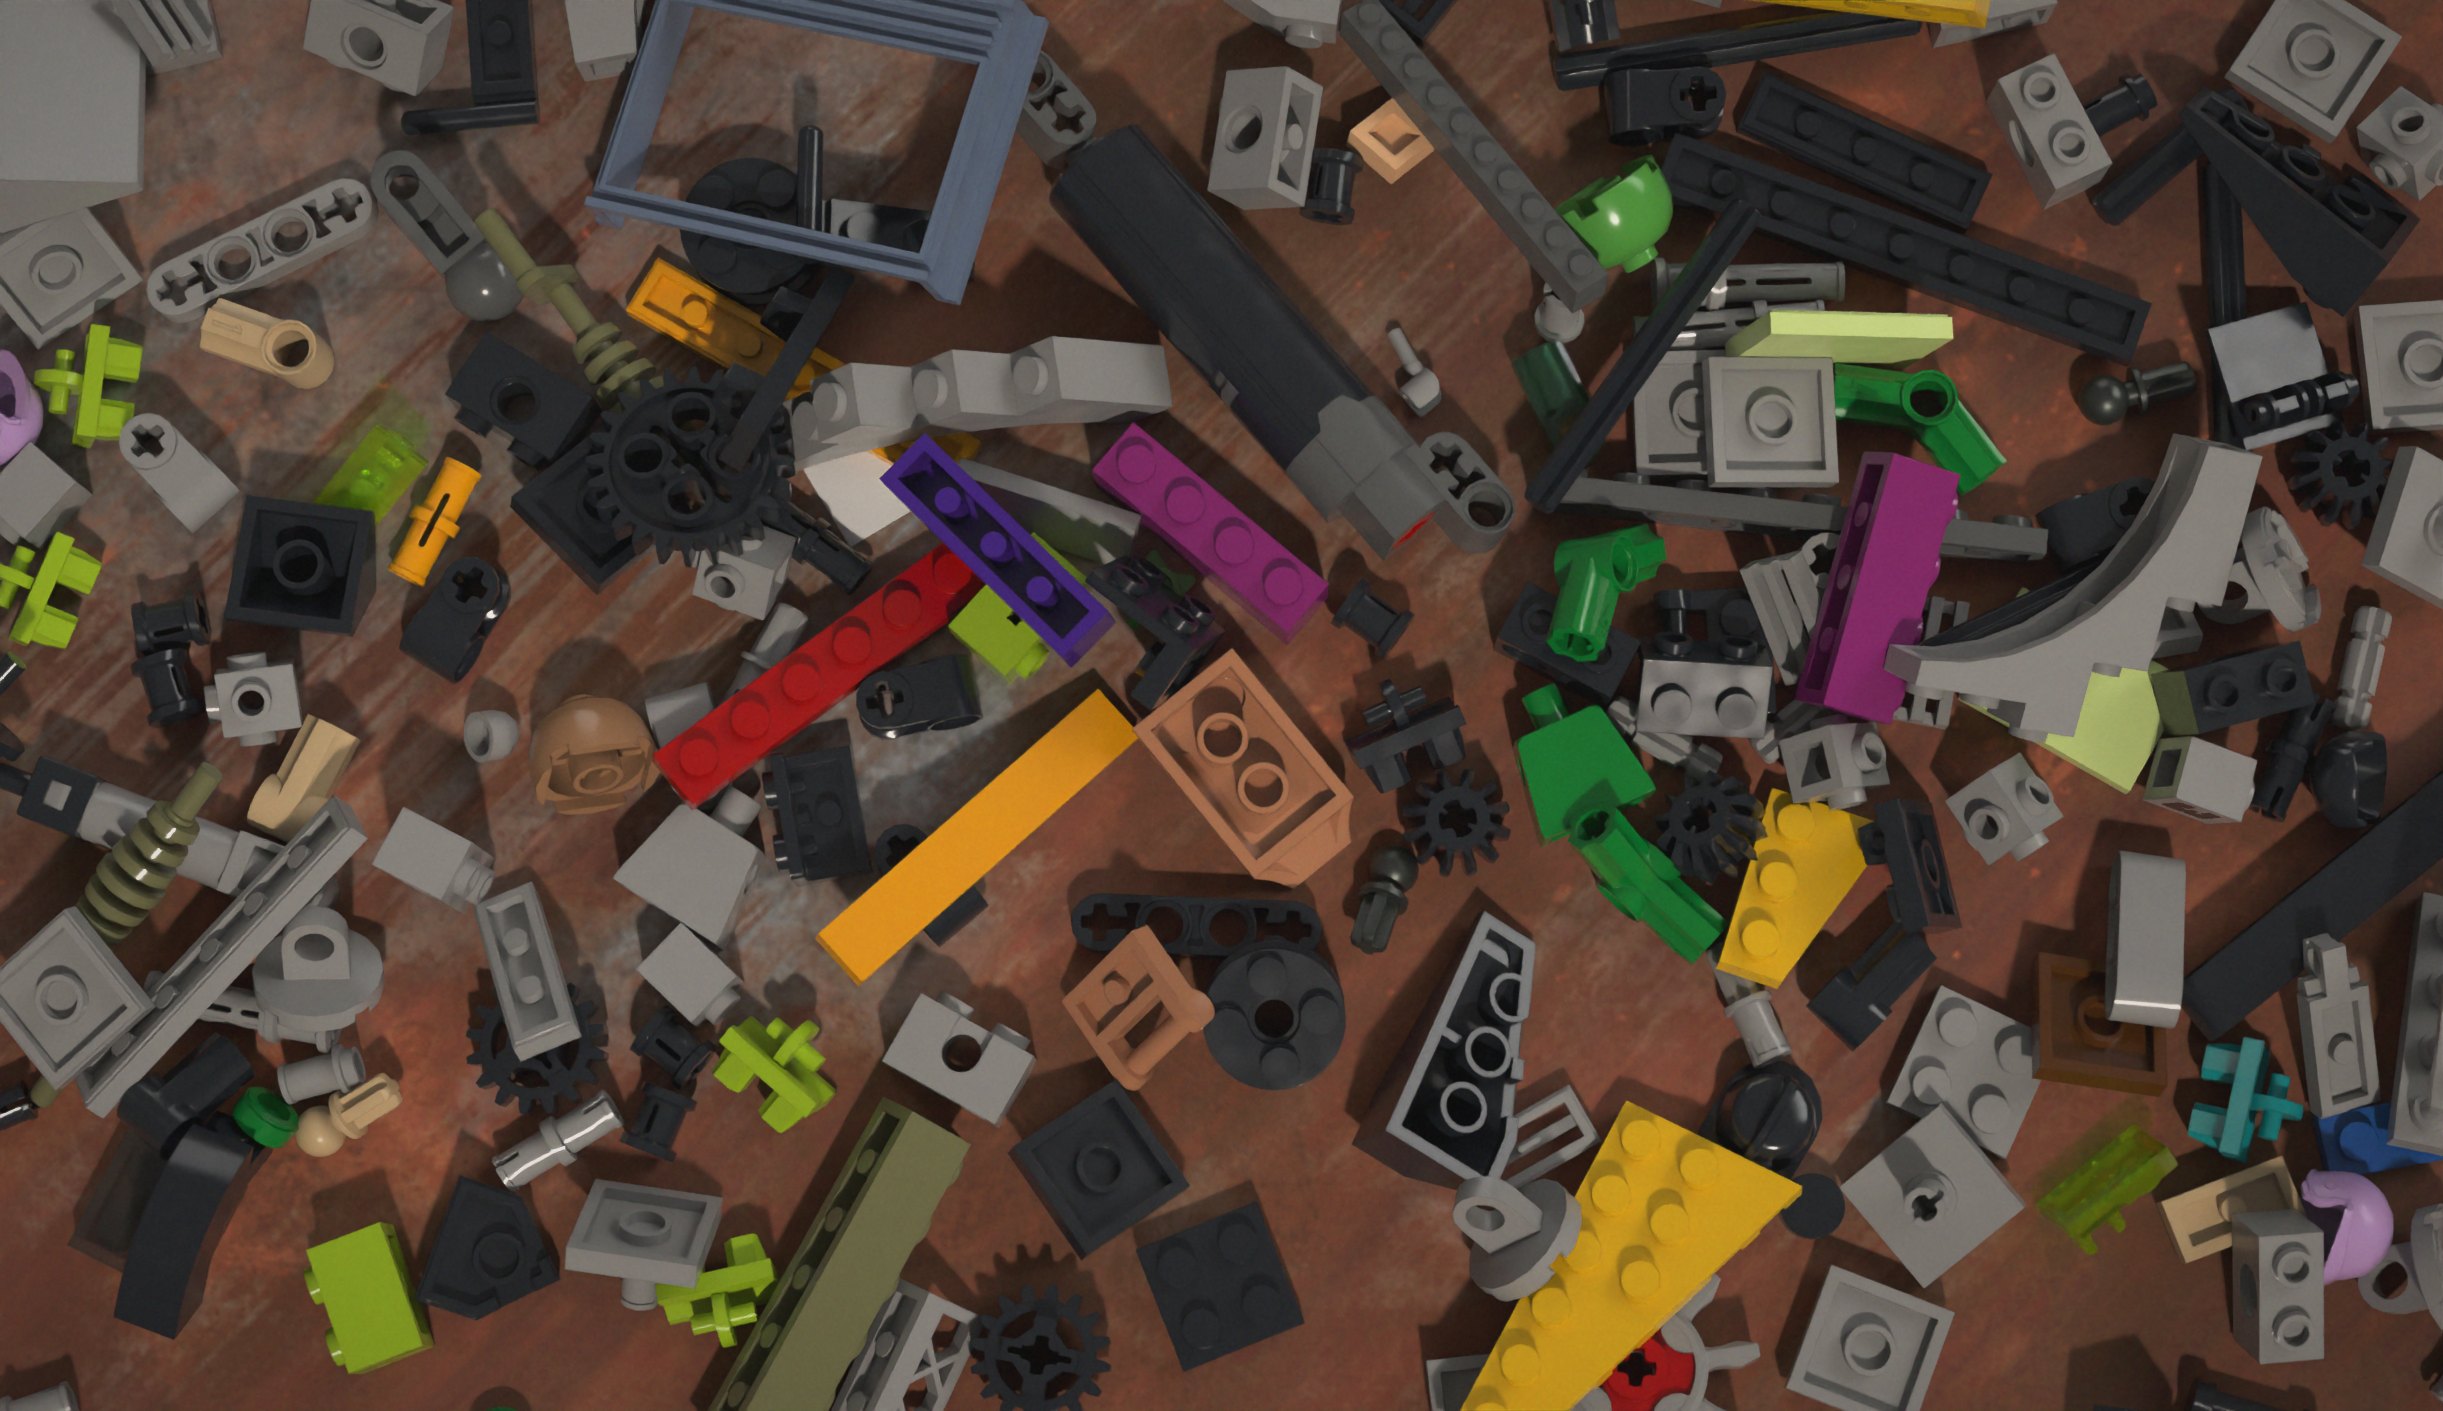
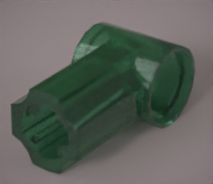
M1562 340L1545 343L1529 350L1511 363V367L1546 440L1545 446L1548 457L1561 441L1559 437L1560 430L1572 425L1589 401ZM1605 440L1585 466V470L1595 464L1601 454Z

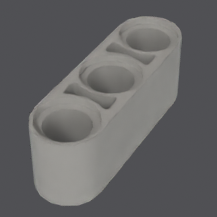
M2118 850L2115 854L2108 895L2105 1017L2107 1020L2173 1029L2176 1026L2183 993L2186 865L2183 859Z

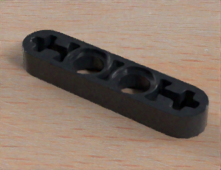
M1099 893L1089 895L1080 900L1074 908L1071 917L1072 932L1079 945L1087 951L1097 954H1109L1128 935L1127 929H1110L1106 932L1105 940L1096 941L1091 929L1082 928L1083 918L1089 919L1094 917L1095 907L1101 906L1107 908L1109 918L1114 920H1129L1126 907H1140L1135 921L1136 929L1146 926L1148 917L1158 909L1167 908L1178 913L1183 921L1181 935L1172 943L1161 944L1170 957L1225 959L1238 948L1255 942L1257 924L1254 912L1256 911L1268 912L1265 926H1283L1287 921V915H1299L1300 925L1311 928V936L1300 938L1299 944L1313 951L1319 945L1322 932L1320 919L1312 908L1305 903L1284 900ZM1221 912H1236L1247 923L1246 936L1236 946H1221L1210 935L1211 921ZM1265 935V940H1266V939H1283V940H1285V938L1282 937V936H1277V935Z

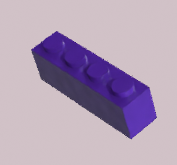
M926 433L879 478L903 505L1070 668L1116 623L1109 611Z

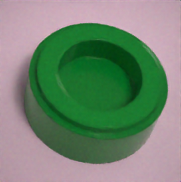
M249 1087L232 1108L233 1117L239 1127L257 1142L271 1148L284 1147L299 1129V1118L295 1109L287 1104L282 1096L264 1087Z

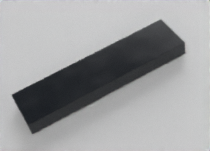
M1767 72L1763 73L1736 131L1743 136L1965 235L1993 175Z

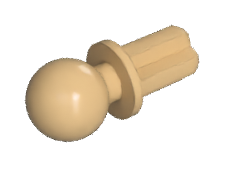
M380 1073L346 1094L341 1090L333 1093L329 1097V1107L319 1105L307 1109L300 1115L299 1129L295 1132V1139L299 1147L311 1156L326 1157L334 1154L342 1147L346 1136L353 1139L364 1136L367 1133L369 1124L400 1106L403 1099L399 1092L400 1086L398 1082L388 1077L385 1073Z

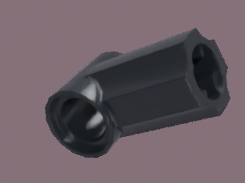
M1894 922L1889 928L1887 927L1850 968L1845 965L1806 1005L1852 1052L1882 1024L1893 1011L1889 1007L1937 959L1928 944L1917 933L1904 931L1901 922Z
M215 1032L163 1077L150 1075L137 1082L120 1101L117 1108V1117L162 1160H170L177 1146L193 1124L204 1128L205 1119L255 1076L253 1067L234 1043L225 1035L221 1036Z

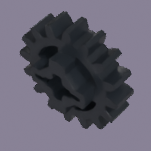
M569 983L566 986L582 1037H579V1051L572 1068L567 1063L570 1042L547 1051L546 1057L551 1064L536 1056L520 1061L513 1050L508 1033L505 1049L497 1054V1039L505 1019L496 988L493 989V992L499 1004L493 1010L481 1005L476 1007V1013L485 1020L483 1029H470L466 1032V1037L480 1043V1051L466 1057L467 1064L485 1067L486 1072L480 1076L476 1084L483 1090L498 1085L500 1088L495 1098V1103L506 1108L517 1096L519 1097V1113L531 1116L537 1101H541L545 1111L548 1114L554 1115L558 1114L559 1111L558 1098L563 1095L575 1104L583 1101L577 1088L582 1080L589 1084L598 1085L600 1079L590 1070L592 1061L601 1062L609 1058V1053L595 1047V1039L602 1038L608 1034V1027L603 1024H590L589 1019L597 1012L599 1007L592 1000L577 1006L575 1002L579 997L580 988L574 984ZM528 1072L540 1073L550 1085L541 1088H527L516 1084L512 1080L516 1077L521 1078Z
M1052 1284L1048 1287L1044 1299L1036 1298L1031 1285L1022 1287L1023 1302L1015 1305L1005 1295L1000 1296L998 1301L1003 1314L998 1319L982 1314L979 1320L990 1330L987 1339H971L970 1346L985 1352V1361L971 1366V1374H988L991 1381L983 1388L980 1395L983 1399H987L1000 1394L1004 1400L999 1411H1014L1016 1407L1023 1409V1411H1060L1065 1406L1070 1411H1084L1079 1397L1084 1392L1100 1397L1103 1392L1092 1381L1094 1373L1111 1372L1112 1367L1111 1364L1097 1359V1350L1111 1345L1110 1337H1094L1091 1329L1102 1318L1100 1314L1095 1312L1082 1317L1078 1311L1083 1297L1076 1293L1066 1304L1060 1303L1059 1288L1057 1285ZM1037 1311L1033 1328L1017 1339L1003 1337L1005 1330L1017 1318ZM1061 1316L1068 1319L1076 1327L1083 1340L1085 1352L1069 1349L1059 1334ZM1040 1337H1048L1049 1349L1059 1352L1060 1356L1070 1357L1072 1361L1070 1364L1057 1362L1056 1365L1047 1364L1043 1369V1374L1037 1375L1033 1373L1034 1363L1024 1359L1023 1355L1013 1354L1011 1349L1013 1347L1025 1349L1026 1346L1035 1347L1039 1343ZM998 1359L1012 1362L1023 1377L1021 1395L1016 1393L1005 1382L999 1369ZM1065 1372L1080 1374L1076 1383L1067 1392L1056 1398L1045 1400L1050 1382Z

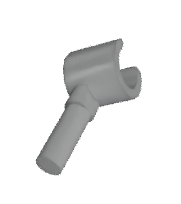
M1396 328L1390 331L1387 336L1406 372L1412 378L1399 389V393L1410 409L1419 417H1423L1441 401L1439 380L1431 370L1426 367L1424 368L1422 363L1418 361L1402 329Z

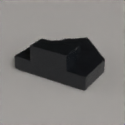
M458 1175L448 1205L445 1206L424 1264L425 1268L413 1299L477 1321L501 1309V1307L560 1280L522 1196Z

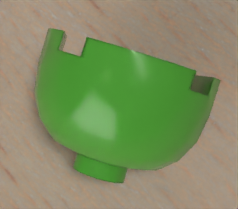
M1644 155L1620 166L1626 176L1625 178L1621 179L1618 174L1605 180L1602 176L1554 208L1604 269L1621 264L1625 272L1630 273L1644 266L1659 254L1653 244L1668 231L1673 215L1672 193L1668 183L1652 155Z

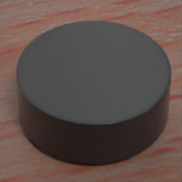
M1816 1173L1803 1174L1792 1179L1791 1181L1803 1186L1802 1194L1787 1209L1783 1208L1778 1213L1784 1227L1793 1235L1810 1240L1825 1237L1835 1231L1842 1222L1845 1213V1200L1838 1185L1830 1178Z

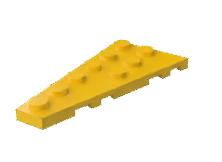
M1626 1100L1575 1195L1576 1200L1581 1205L1582 1219L1575 1247L1567 1258L1559 1253L1556 1260L1549 1266L1555 1273L1545 1285L1530 1295L1520 1298L1460 1411H1570L1592 1389L1595 1391L1611 1376L1612 1370L1635 1348L1639 1349L1711 1281L1712 1275L1740 1249L1746 1248L1771 1219L1783 1208L1787 1209L1802 1194L1803 1186Z

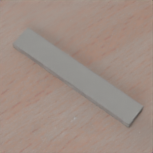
M337 796L330 798L147 992V996L156 1007L75 1078L86 1109L104 1118L368 839L350 805Z

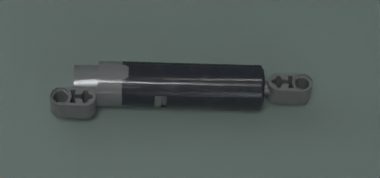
M1040 50L1031 79L1039 89L1027 92L1015 131L1040 160L1049 167L1059 170L1066 169L1056 178L1050 190V205L1206 385L1225 403L1233 416L1327 523L1344 516L1383 561L1406 546L1433 521L1463 551L1481 554L1494 549L1514 520L1516 513L1515 499L1509 489L1474 449L1459 435L1450 432L1435 433L1427 437L1419 445L1327 338L1301 312L1299 306L1140 125L1130 124L1115 127L1099 138L1093 135L1097 120L1096 112L1091 103L1052 58ZM1444 465L1449 471L1442 470L1436 474L1430 467L1438 469ZM1466 487L1460 498L1455 499L1453 493L1458 496L1462 488ZM1475 507L1485 509L1492 515L1495 525L1490 527L1478 525L1472 520L1468 509Z

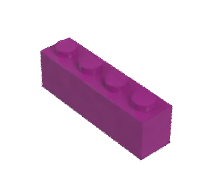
M1134 422L1092 469L1095 486L1122 509L1140 514V524L1287 646L1328 599L1329 584Z
M1864 451L1795 700L1861 720L1891 725L1894 712L1900 707L1904 699L1906 682L1883 669L1889 645L1916 646L1921 638L1923 631V618L1921 614L1928 589L1933 585L1940 571L1941 558L1939 550L1946 526L1951 522L1957 510L1958 494L1956 489L1961 474L1896 453Z

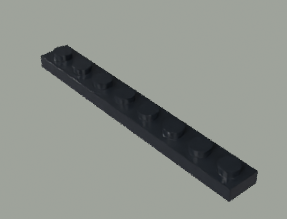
M1676 132L1661 169L1672 193L1673 204L1718 220L1730 202L1740 198L1755 207L1761 214V218L1753 233L1834 262L1842 261L1843 265L2125 367L2132 361L2152 304Z

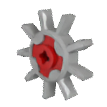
M1713 1274L1711 1281L1639 1349L1635 1348L1612 1370L1611 1376L1595 1391L1592 1389L1570 1411H1726L1710 1403L1704 1397L1708 1373L1720 1369H1741L1756 1362L1760 1357L1758 1343L1734 1341L1717 1347H1704L1700 1335L1692 1325V1319L1697 1313L1712 1302L1721 1278ZM1630 1356L1641 1357V1368L1652 1371V1375L1644 1376L1640 1385L1636 1387L1628 1385V1374L1617 1371V1367L1626 1366Z

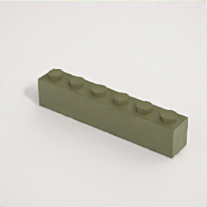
M884 1096L882 1097L708 1411H828L835 1398L836 1387L851 1360L855 1359L863 1350L867 1340V1331L882 1304L895 1292L899 1283V1274L915 1245L926 1236L931 1225V1216L947 1187L951 1186L958 1178L962 1170L963 1158L971 1146L970 1143Z

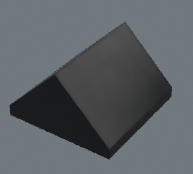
M247 495L224 614L226 621L353 637L376 593L374 512Z

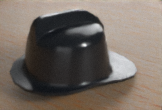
M1779 1060L1770 1065L1755 1069L1751 1063L1740 1068L1727 1082L1700 1126L1697 1135L1791 1180L1818 1134L1823 1119L1821 1097L1813 1081L1797 1066Z

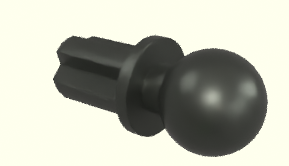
M2184 361L2141 373L2136 366H2132L2126 369L2125 382H2121L2110 375H2098L2086 381L2078 395V406L2082 415L2091 423L2110 425L2119 421L2125 415L2129 406H2133L2137 415L2141 417L2148 414L2149 406L2193 394L2196 391V381L2190 364Z
M1397 844L1385 845L1376 850L1369 860L1368 876L1371 882L1361 885L1359 889L1358 899L1361 902V906L1350 935L1351 944L1360 948L1362 953L1373 955L1374 952L1383 953L1388 946L1397 916L1404 914L1407 910L1409 901L1403 893L1407 892L1415 884L1418 878L1419 866L1414 854L1406 847Z

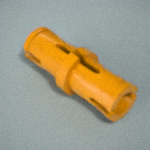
M446 457L443 461L444 465L422 506L414 505L409 515L414 521L393 562L387 568L397 576L420 587H424L426 578L447 539H455L460 527L456 525V522L477 481L479 482L482 477L476 470L449 457ZM448 497L449 500L446 506L444 507L441 515L439 516L426 544L423 547H420L444 499Z

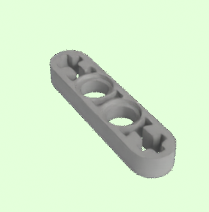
M341 178L331 181L161 264L152 272L148 279L146 288L148 299L163 317L172 322L185 323L193 321L205 315L208 308H211L218 298L232 302L363 238L372 231L377 223L379 213L377 202L367 188L355 179ZM349 196L354 203L363 201V203L355 208L357 215L355 220L347 223L339 215L324 221V225L330 231L324 237H322L318 225L309 215L310 212L316 209L324 220L337 214L341 210L338 201L343 197ZM292 221L301 222L306 225L308 231L307 240L300 249L294 252H282L276 248L275 236L282 225ZM233 249H243L249 252L251 266L247 274L236 280H228L220 276L218 269L219 261L225 253ZM203 264L206 274L217 286L211 292L202 282L189 287L185 291L187 301L182 305H177L171 298L164 300L165 297L172 293L169 283L173 280L180 279L188 286L204 279L196 270L197 267Z

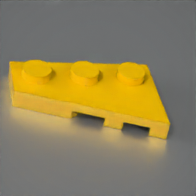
M1772 788L1764 807L1766 813L1760 820L1766 827L1765 831L1768 837L1753 843L1752 848L1756 851L1758 861L1748 860L1715 969L1778 989L1868 866L1862 853L1858 828L1873 822V820L1842 810L1830 811L1829 806L1818 802L1793 803L1790 793Z

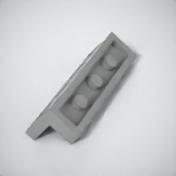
M899 1278L895 1292L882 1304L869 1329L865 1346L856 1357L831 1411H905L903 1397L909 1384L925 1377L928 1392L922 1405L912 1411H943L973 1349L970 1346L971 1339L978 1338L984 1326L979 1320L981 1316ZM945 1314L960 1321L961 1323L950 1346L934 1353L931 1338L942 1315Z

